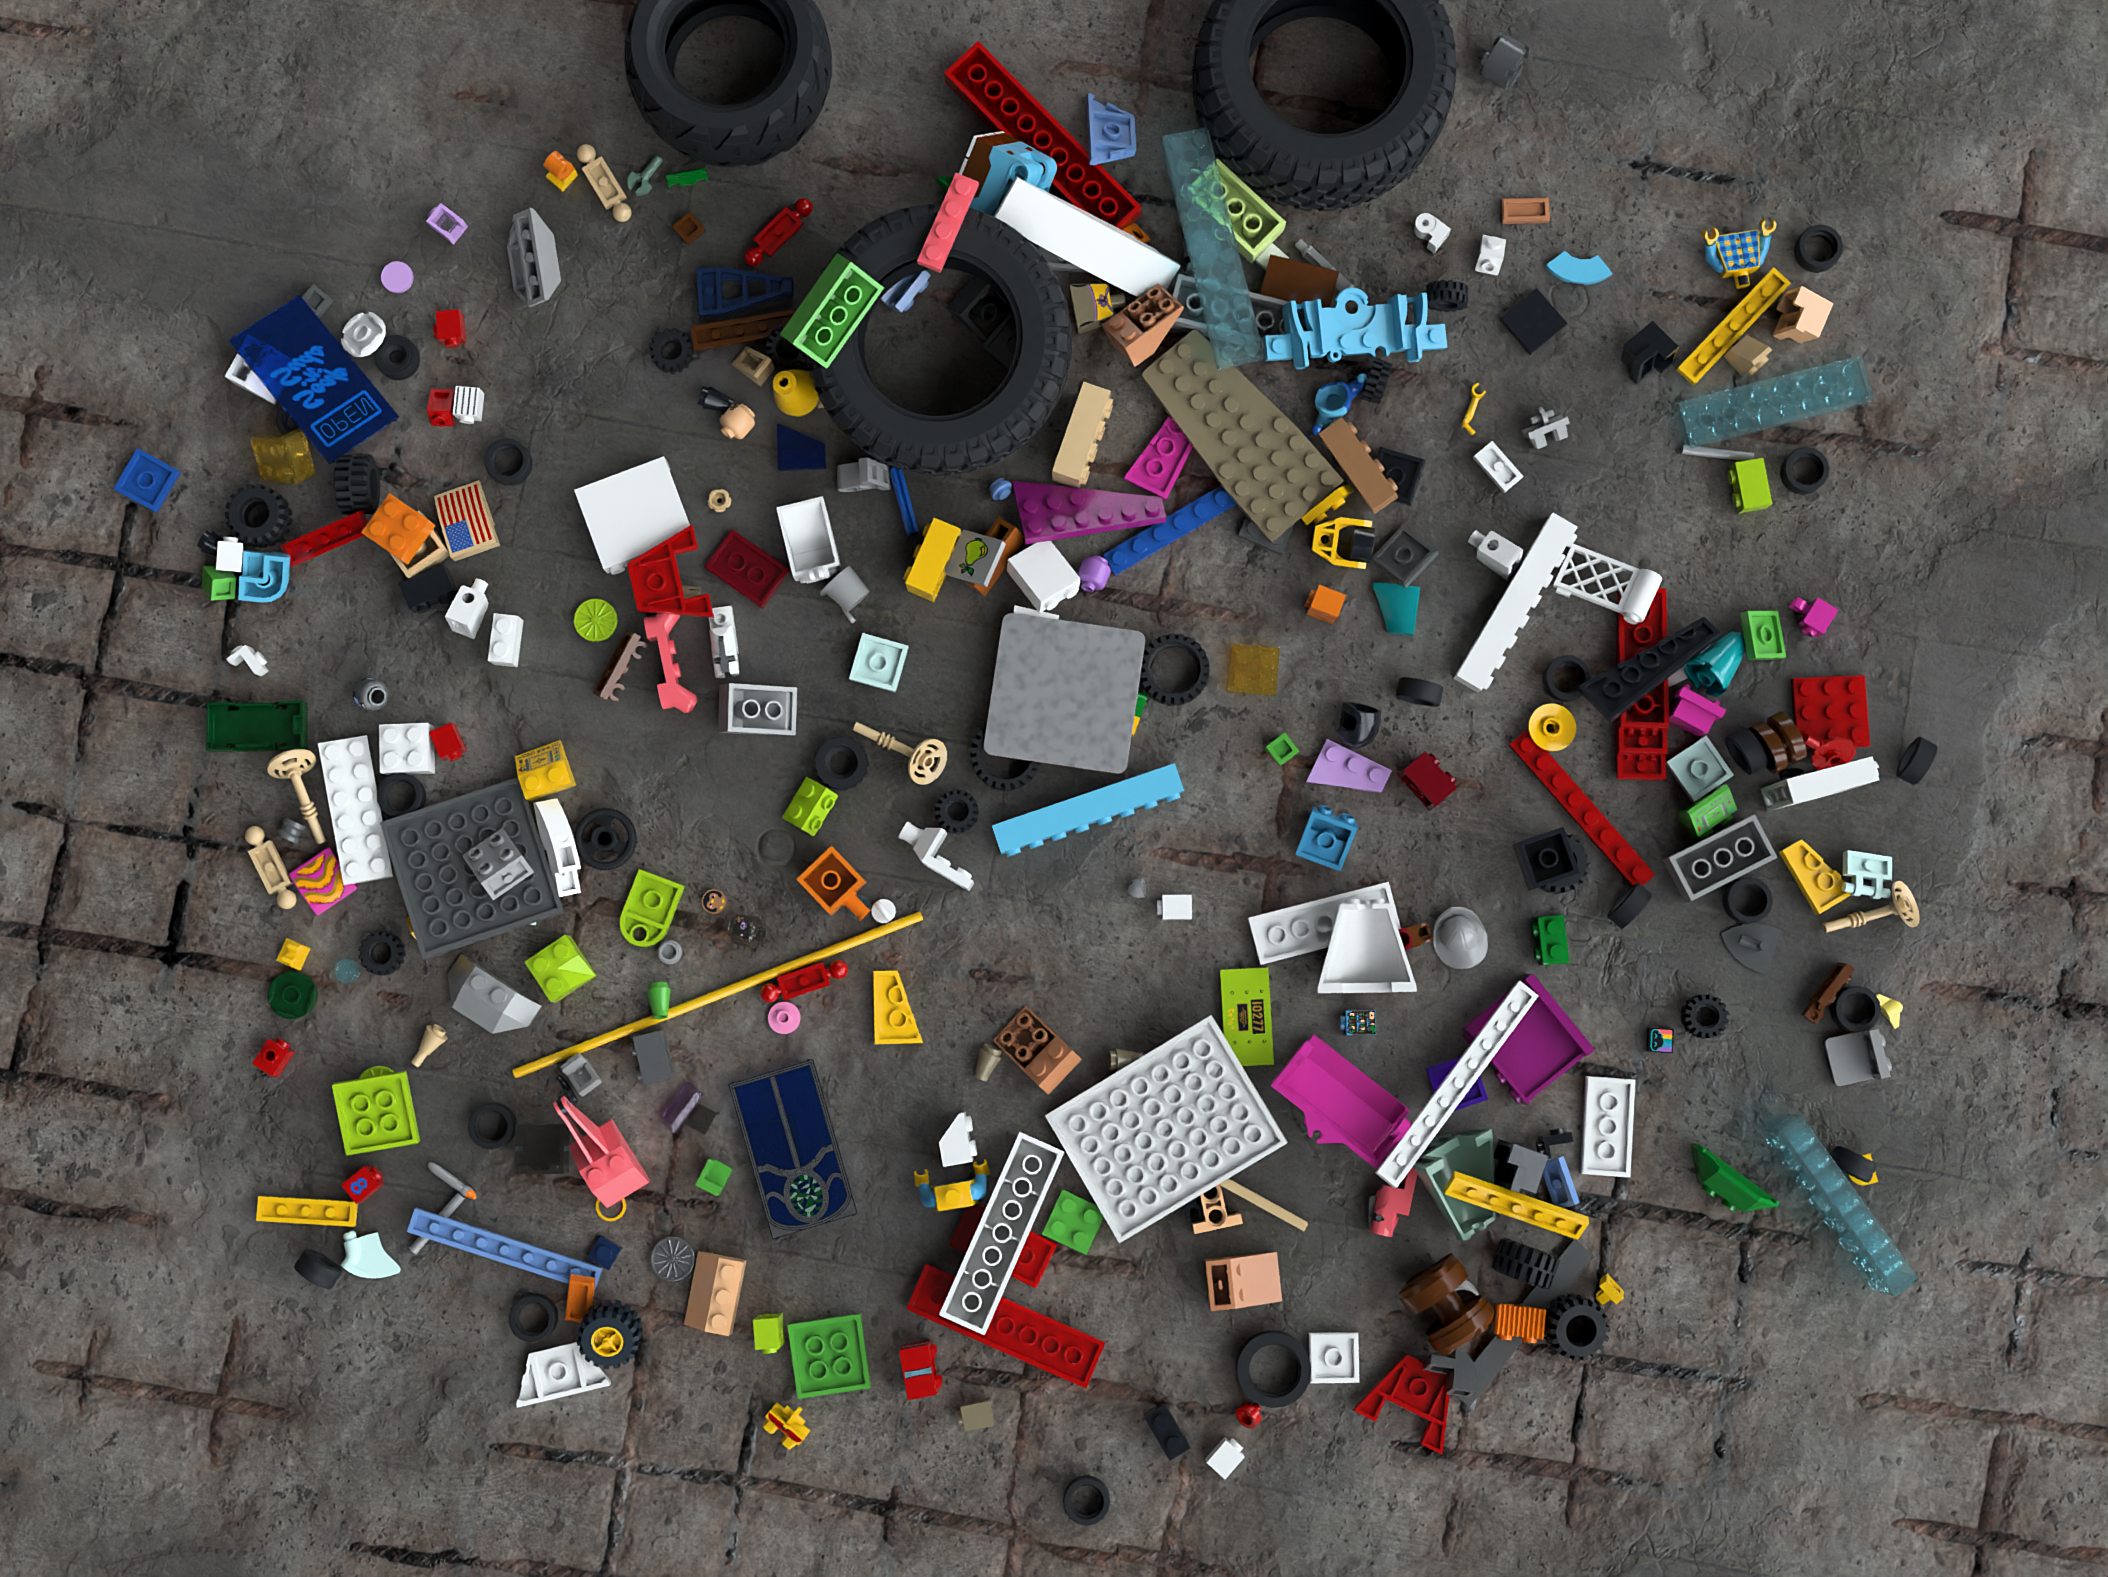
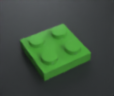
M1746 611L1740 613L1748 660H1779L1786 658L1778 611Z
M1062 1189L1042 1234L1087 1255L1104 1216L1096 1204Z

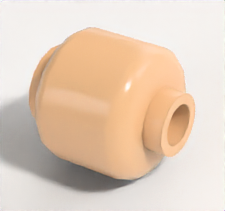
M732 404L720 418L722 433L729 439L733 437L743 439L755 425V414L744 404Z

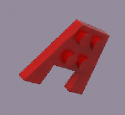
M693 525L627 563L639 612L714 618L709 593L685 599L675 555L698 550Z
M1406 1353L1352 1410L1376 1422L1387 1399L1429 1420L1419 1443L1443 1455L1450 1396L1445 1394L1447 1374L1423 1370L1424 1362Z

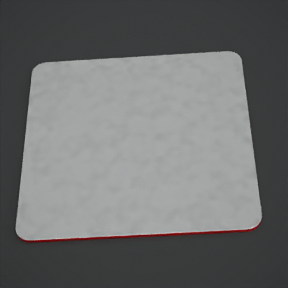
M1016 613L1005 615L1002 620L984 740V750L986 753L999 757L1116 774L1124 772L1127 768L1145 647L1144 635L1134 630Z

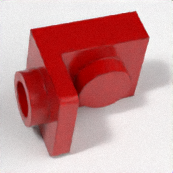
M431 388L426 411L432 426H454L453 406L455 389Z

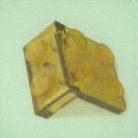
M296 429L282 437L262 435L251 437L252 449L259 473L264 481L297 485L316 474L304 429Z

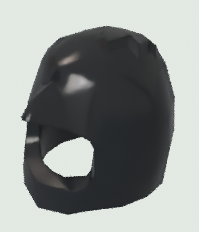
M1342 702L1340 727L1336 732L1342 741L1350 747H1364L1373 742L1378 734L1381 712L1368 705Z

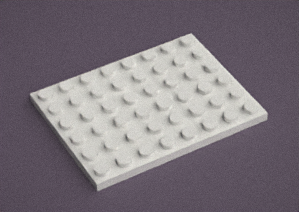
M1212 1015L1045 1115L1119 1243L1288 1143Z

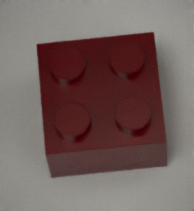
M1424 752L1397 776L1430 811L1458 787L1455 785V778L1448 771L1444 773L1438 766L1440 764L1439 760L1432 753L1428 755Z

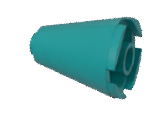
M1729 632L1686 663L1687 666L1684 668V672L1691 683L1697 688L1702 686L1707 689L1705 692L1707 695L1721 696L1727 690L1746 653L1744 635L1740 632Z

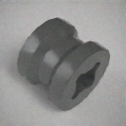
M284 816L282 819L283 825L280 829H277L275 834L298 844L300 841L299 835L305 831L306 826Z

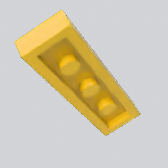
M258 1196L256 1221L354 1227L356 1226L358 1204L354 1201Z

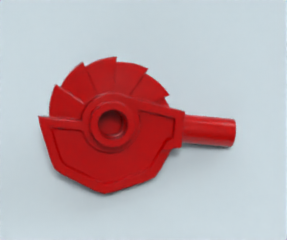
M1808 734L1802 736L1804 743L1813 750L1810 761L1818 770L1849 763L1856 754L1850 739L1833 737L1829 740H1824L1821 738L1815 739Z

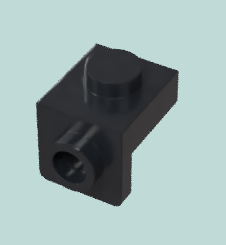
M1564 1128L1549 1130L1550 1134L1538 1136L1539 1142H1536L1537 1152L1549 1156L1547 1161H1551L1549 1146L1573 1142L1572 1132H1564Z

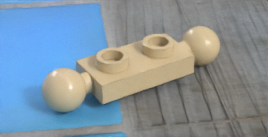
M581 145L577 150V157L581 162L587 163L586 166L582 167V170L606 210L613 207V217L617 221H628L632 214L631 208L627 204L621 203L627 197L602 156L595 160L596 152L591 145Z
M249 827L245 832V840L249 844L254 845L255 848L248 851L268 893L271 895L276 892L278 893L277 904L281 908H292L296 904L297 898L294 892L287 890L286 887L292 885L293 882L273 842L270 840L265 843L263 842L265 834L260 827Z

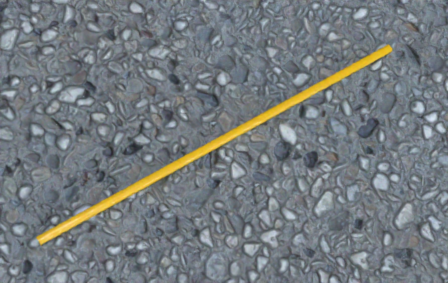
M918 911L669 1008L668 1018L654 1019L653 1015L548 1055L513 1069V1074L515 1078H519L575 1056L578 1053L591 1050L922 921V914Z

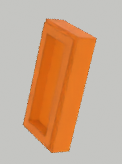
M571 1274L565 1320L582 1322L584 1314L587 1313L591 1306L593 1307L596 1278Z

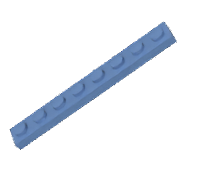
M417 1207L414 1209L407 1230L408 1233L569 1284L571 1274L596 1278L594 1292L603 1267Z

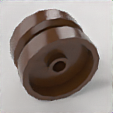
M1781 711L1768 717L1767 724L1761 721L1748 728L1758 739L1766 753L1768 763L1765 767L1774 774L1785 769L1788 761L1796 763L1807 755L1806 745L1793 721Z

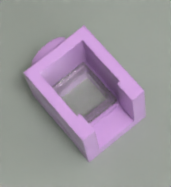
M442 203L429 212L428 219L426 220L432 229L453 245L468 228L463 219Z

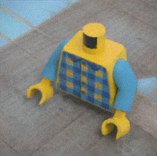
M1764 218L1759 221V226L1762 229L1760 233L1759 229L1719 236L1718 230L1711 226V234L1708 236L1705 229L1701 230L1700 235L1706 240L1704 242L1705 261L1715 272L1720 274L1721 278L1734 277L1736 289L1750 286L1748 274L1756 272L1759 266L1763 264L1769 250L1770 232L1776 228V222L1772 218L1768 227H1764Z
M984 1159L982 1165H977L976 1161L973 1162L975 1179L930 1186L927 1169H924L925 1174L918 1175L914 1171L915 1186L918 1187L922 1204L927 1208L933 1207L934 1211H944L978 1204L979 1199L984 1198L987 1193V1176L990 1171L986 1159Z

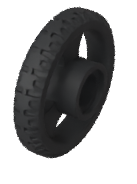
M600 808L589 812L579 821L575 829L574 841L578 856L585 864L597 870H613L624 865L632 857L637 845V833L632 821L625 814L611 808ZM615 818L626 828L628 834L627 842H620L618 833L611 829V823ZM597 819L600 827L592 833L591 842L584 843L583 834L586 827L593 820ZM609 833L611 836L610 843L602 846L600 843L601 835ZM597 850L604 852L615 850L619 858L609 862H600L593 859V854Z

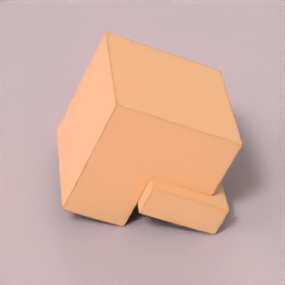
M1803 286L1784 292L1776 310L1783 314L1779 319L1773 336L1779 340L1789 337L1798 343L1819 338L1833 303Z

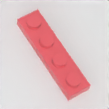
M955 173L918 257L917 263L919 265L941 273L977 191L978 181Z

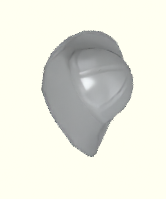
M1450 907L1436 920L1433 928V944L1435 952L1442 962L1451 968L1467 969L1479 964L1485 958L1488 949L1487 933L1481 920L1472 910L1464 907Z

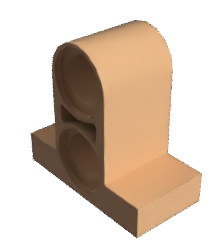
M1219 1185L1215 1186L1217 1193L1213 1198H1206L1204 1194L1199 1196L1204 1220L1192 1222L1194 1234L1243 1224L1239 1212L1227 1215L1222 1190ZM1214 1209H1218L1222 1213L1221 1220L1215 1223L1209 1220V1213Z

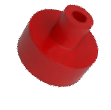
M1243 1403L1236 1410V1417L1244 1427L1253 1429L1261 1421L1259 1413L1261 1407L1257 1403Z

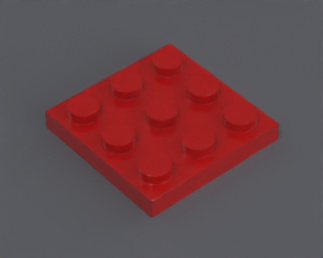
M1865 675L1791 679L1793 719L1801 736L1808 734L1815 739L1821 738L1824 740H1829L1833 737L1847 738L1851 740L1854 748L1870 747ZM1806 745V750H1812L1811 747Z

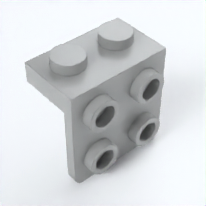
M1869 1029L1863 1032H1854L1825 1039L1824 1046L1833 1082L1836 1086L1891 1077L1890 1071L1892 1066L1890 1059L1885 1056L1883 1048L1886 1045L1885 1038L1879 1032V1029Z

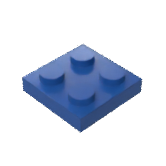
M137 448L113 489L158 513L181 472Z

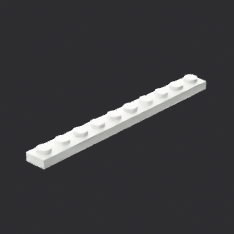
M1520 980L1515 983L1414 1119L1407 1133L1375 1172L1393 1188L1399 1186L1537 999L1538 995Z

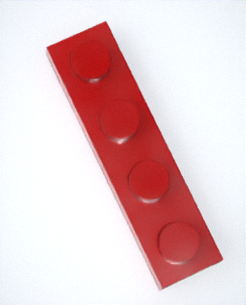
M363 510L287 542L281 545L284 553L290 555V567H294L364 537L365 535L361 532L368 524Z

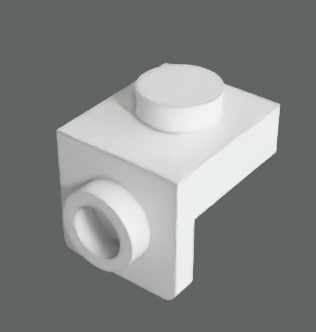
M1487 235L1482 236L1479 257L1475 267L1476 271L1491 275L1499 274L1504 259L1506 239Z
M247 645L236 647L230 652L231 656L226 659L234 666L245 660L251 670L259 676H263L269 671L265 666L267 661L259 651L255 652L253 648Z

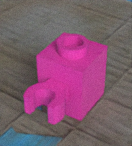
M1797 597L1796 600L1793 599L1789 606L1791 610L1803 615L1797 623L1802 628L1801 631L1809 637L1815 636L1816 638L1825 633L1839 611L1819 597L1811 601L1809 605L1803 599Z

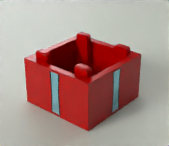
M931 1340L902 1345L899 1354L907 1399L913 1400L937 1395L943 1383L942 1375H937L934 1361L937 1354V1346L935 1344L932 1345Z

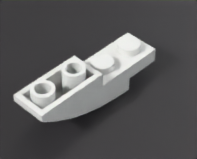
M558 799L533 803L539 836L544 850L547 851L549 867L559 897L581 893L577 869H581L579 857L569 823Z

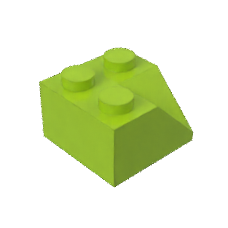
M570 935L562 936L525 961L550 1002L557 1003L597 976Z

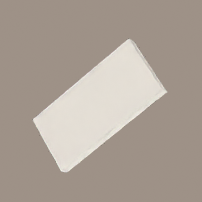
M1585 1076L1580 1174L1630 1177L1635 1080Z

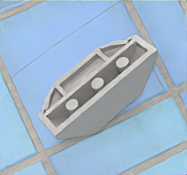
M528 208L513 215V225L509 233L507 251L514 292L528 307H533L549 300L561 282L554 235L533 208Z
M460 954L448 973L452 1008L492 1034L528 1027L542 1007L463 954Z

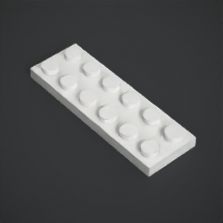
M367 735L318 743L343 884L350 885L393 877L388 847L380 822H383L381 809L377 802V787Z
M1389 882L1248 918L1260 965L1328 948L1340 904H1345V900L1359 899L1360 904H1370V899H1384V903H1390L1397 928L1401 929Z

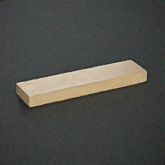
M1229 1178L1219 1184L1300 1230L1305 1231L1308 1225L1307 1221Z

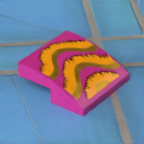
M330 846L289 873L292 881L317 916L358 889L357 884H343L339 858Z

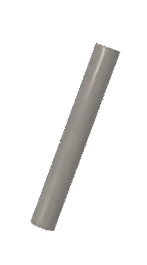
M1682 445L1681 454L1737 461L1754 459V453L1691 445Z
M457 1192L439 1215L449 1217L465 1197L460 1192ZM419 1236L409 1249L414 1254H417L429 1239Z

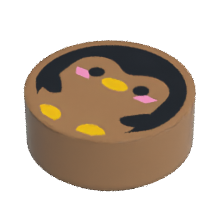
M709 890L702 897L703 908L712 914L722 912L727 905L726 896L719 890Z

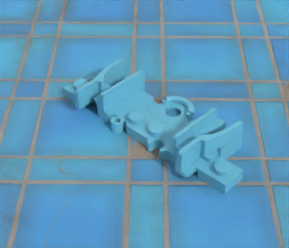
M1349 287L1338 293L1335 298L1334 308H1322L1321 299L1305 301L1301 304H1296L1294 300L1283 305L1282 313L1285 334L1262 337L1265 361L1293 359L1296 369H1304L1309 366L1307 345H1309L1310 358H1322L1327 354L1328 361L1332 363L1340 360L1342 355L1367 354L1370 358L1376 356V348L1382 350L1383 357L1388 356L1390 353L1405 351L1407 362H1418L1422 358V351L1447 348L1445 324L1426 325L1428 310L1426 292L1409 298L1406 295L1396 294L1387 300L1388 304L1367 306L1368 296L1358 288ZM1351 300L1357 304L1358 309L1355 314H1349L1345 310L1347 301ZM1407 303H1412L1414 324L1405 325ZM1297 310H1304L1306 331H1303Z

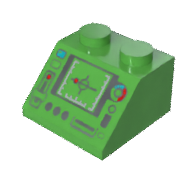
M1725 784L1711 790L1677 814L1676 817L1692 839L1699 836L1701 839H1704L1714 832L1712 827L1718 823L1722 826L1732 820L1734 817L1731 814L1737 811V807L1730 788Z

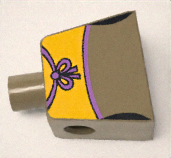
M1106 283L1069 285L1078 334L1101 327L1102 324L1114 316L1113 309L1126 307L1124 293L1110 295L1109 287Z

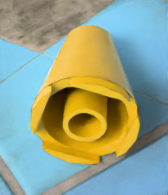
M801 369L786 370L777 373L773 379L774 401L783 413L800 417L809 414L817 406L819 397L809 372Z

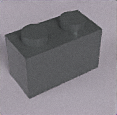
M665 1030L633 1037L634 1042L630 1044L633 1057L638 1059L639 1066L636 1067L638 1080L643 1081V1085L676 1078Z

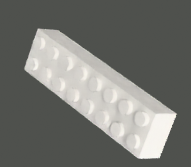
M1019 1132L941 1309L940 1316L985 1335L1064 1151Z

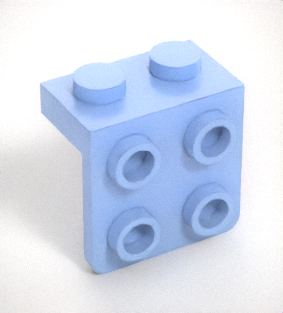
M926 270L912 274L892 286L883 295L881 300L895 312L907 311L913 305L915 295L918 292L924 291L928 286L929 282L927 280L931 275Z

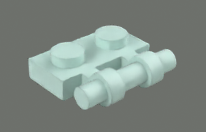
M1850 850L1843 852V876L1852 877V882H1843L1842 891L1849 892L1852 896L1869 895L1872 899L1889 898L1891 891L1890 889L1883 888V882L1892 881V857ZM1863 879L1872 880L1871 886L1863 885Z

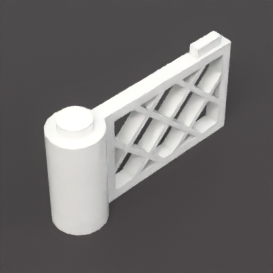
M1572 544L1553 587L1557 588L1556 593L1566 597H1570L1572 594L1619 612L1624 616L1623 619L1625 621L1637 624V622L1644 621L1662 581V577L1654 571L1648 569L1640 570ZM1574 552L1584 555L1587 562L1574 566L1572 561ZM1600 562L1607 564L1609 571L1597 575L1593 565ZM1590 567L1593 577L1581 581L1577 571ZM1621 571L1632 574L1629 581L1621 584L1616 577V573ZM1574 573L1578 582L1569 586L1561 583L1563 576ZM1612 575L1616 586L1604 590L1600 579ZM1596 581L1600 592L1595 594L1587 593L1584 585ZM1618 590L1621 595L1619 604L1608 601L1606 594Z

